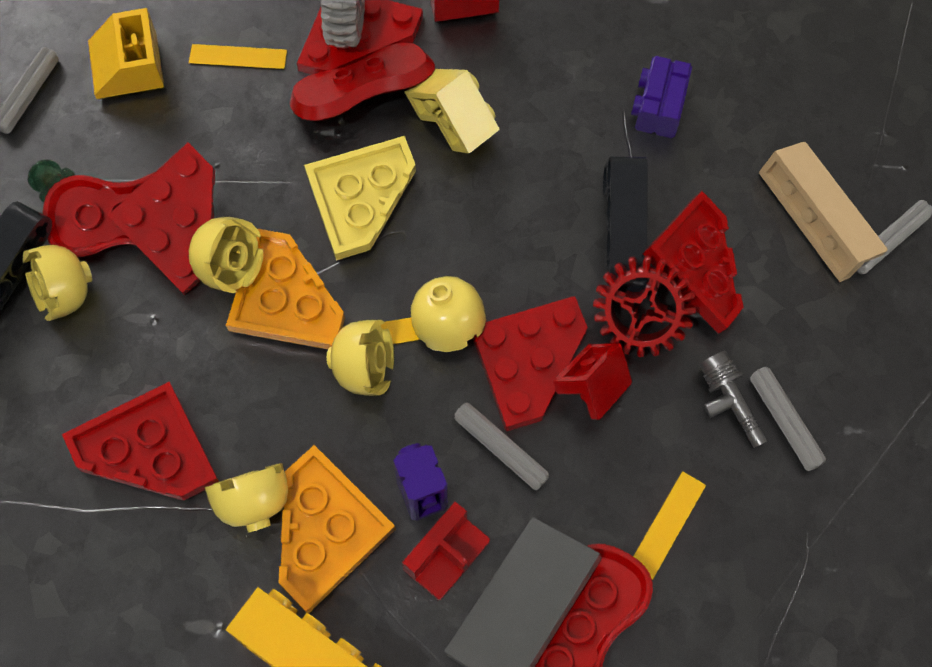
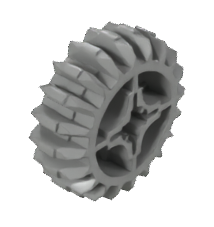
M321 0V28L323 29V37L327 45L337 48L357 47L363 30L365 0Z

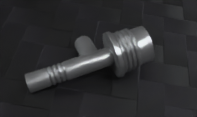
M724 350L701 362L699 366L704 373L705 381H707L710 387L708 389L709 392L712 393L720 388L723 392V395L704 404L709 417L712 418L732 408L753 448L767 442L734 382L744 375L737 370L738 368L735 367L734 361L730 360L727 352Z

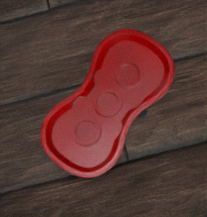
M413 43L391 44L351 65L314 73L301 79L293 87L290 107L294 114L305 120L318 121L333 118L373 96L407 89L422 83L432 75L435 70V64L426 52Z
M155 172L130 182L117 183L87 175H74L55 183L48 191L43 206V215L52 220L51 233L47 238L49 244L63 246L72 251L77 257L89 256L116 245H135L108 215Z
M606 544L587 545V547L600 553L602 559L535 667H602L605 655L613 641L625 629L635 623L645 613L650 604L653 582L646 567L629 553Z

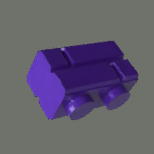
M654 56L652 57L650 69L643 67L638 88L644 89L643 96H635L631 115L638 116L635 125L637 131L650 134L655 132L656 135L668 138L675 137L691 75V63L677 60L672 62L671 59Z
M419 443L402 448L393 461L397 484L403 499H405V505L411 520L418 521L444 511L448 506L447 482L441 468L438 466V460L432 446L427 444L421 446Z

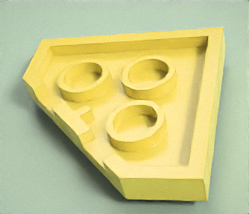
M405 136L304 165L336 261L371 250L415 174L416 165Z

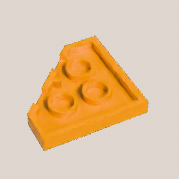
M258 229L261 238H256L258 248L263 249L262 265L251 285L248 287L241 286L236 290L238 292L235 293L226 323L228 331L329 349V347H332L334 338L343 327L345 320L344 311L337 301H334L325 288L323 281L310 262H307L290 234Z
M315 445L285 471L288 495L282 514V551L278 582L308 614L396 530L395 525Z

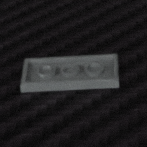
M532 517L445 649V654L464 667H535L602 559L600 553Z

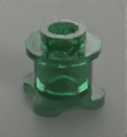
M43 159L31 167L27 180L33 190L41 192L39 199L44 203L48 191L55 183L75 174L69 168L61 170L60 166L51 159Z

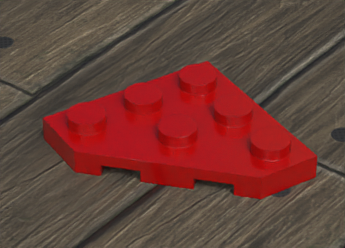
M365 0L363 30L357 47L337 48L327 45L324 40L323 29L321 28L320 7L297 61L298 71L314 74L342 68L368 57L385 46L403 42L413 43L423 19V9L390 0Z
M189 142L108 215L184 295L201 281L194 274L189 263L191 239L200 226L214 219L213 186L215 185V170Z
M701 191L642 254L644 256H651V264L655 268H657L658 261L661 258L665 259L666 264L663 271L666 273L674 266L679 268V272L674 280L678 281L683 277L689 279V284L681 289V291L690 290L695 293V298L687 302L696 306V311L719 334L730 326L744 306L742 296L736 293L733 277L737 275L733 248L727 247L725 232L729 229L727 217Z
M575 296L485 323L478 338L477 335L473 337L506 432L542 421L556 392L553 380L568 366L579 345H581L588 327Z
M170 382L62 434L76 467L84 473L183 501L204 491V487L219 482Z

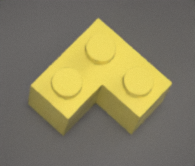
M435 69L432 75L425 81L404 91L420 120L436 122L452 151L470 153L500 130L494 120L496 117L494 110L484 101L478 90L479 83L468 70Z

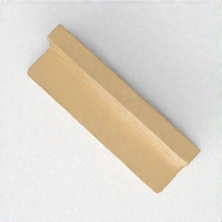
M806 142L774 151L759 171V174L839 282L849 279L865 262L880 257L887 252V247Z

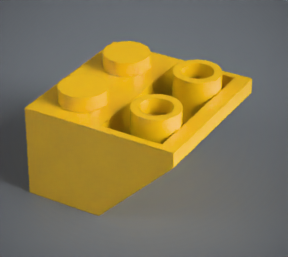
M142 8L113 13L88 40L96 99L163 88L164 82L157 34L148 9Z

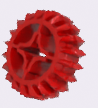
M650 255L644 257L643 267H638L637 259L634 256L628 260L630 270H627L621 262L615 264L614 267L618 277L610 272H606L603 278L610 287L599 284L596 288V292L606 298H598L593 301V307L605 310L595 315V321L608 322L601 328L600 333L604 336L613 332L615 335L610 343H619L620 340L626 342L623 347L625 354L630 352L632 345L638 346V357L644 356L645 347H650L653 356H658L660 353V343L668 351L672 350L674 344L670 336L678 341H683L685 334L679 327L691 329L693 321L683 315L696 313V306L684 304V302L695 298L694 291H681V289L689 284V279L683 277L675 281L674 278L677 276L679 268L674 266L668 273L664 272L666 260L663 258L658 261L657 268L650 267L652 260ZM650 278L646 287L640 292L627 290L625 293L618 290L624 283L632 279ZM660 283L665 285L672 293L676 304V312L668 310V306L662 304L657 299L656 293ZM652 291L649 301H651L650 307L655 309H648L638 322L639 306H635L634 302L641 304L643 299H646L648 292ZM614 301L621 303L620 307L628 310L631 314L632 322L629 329L616 316ZM647 322H669L664 329L658 332L640 334L642 327Z

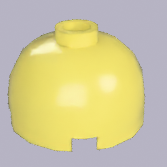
M219 217L204 223L193 235L189 247V263L194 274L205 285L229 293L238 292L236 290L241 286L248 287L258 275L263 261V249L258 248L256 238H261L259 230L251 222L234 217Z
M58 245L41 246L23 252V263L31 262L32 271L25 273L31 295L39 312L47 308L49 312L45 316L47 321L67 316L83 305L88 293L87 283L92 282L91 271L86 261L80 262L72 251Z
M443 276L430 280L417 291L411 305V319L415 334L426 343L428 348L434 351L451 352L468 346L467 341L477 335V338L480 336L486 323L485 308L481 297L471 284L458 277Z
M363 320L346 325L336 335L332 347H329L327 351V365L332 369L335 379L340 386L353 394L379 396L385 394L390 386L391 381H384L386 367L392 370L394 368V347L389 329H382L380 326L385 323L383 320Z
M282 463L204 487L214 514L223 523L232 527L246 526L248 533L270 526L269 518L282 510L288 495L287 478Z

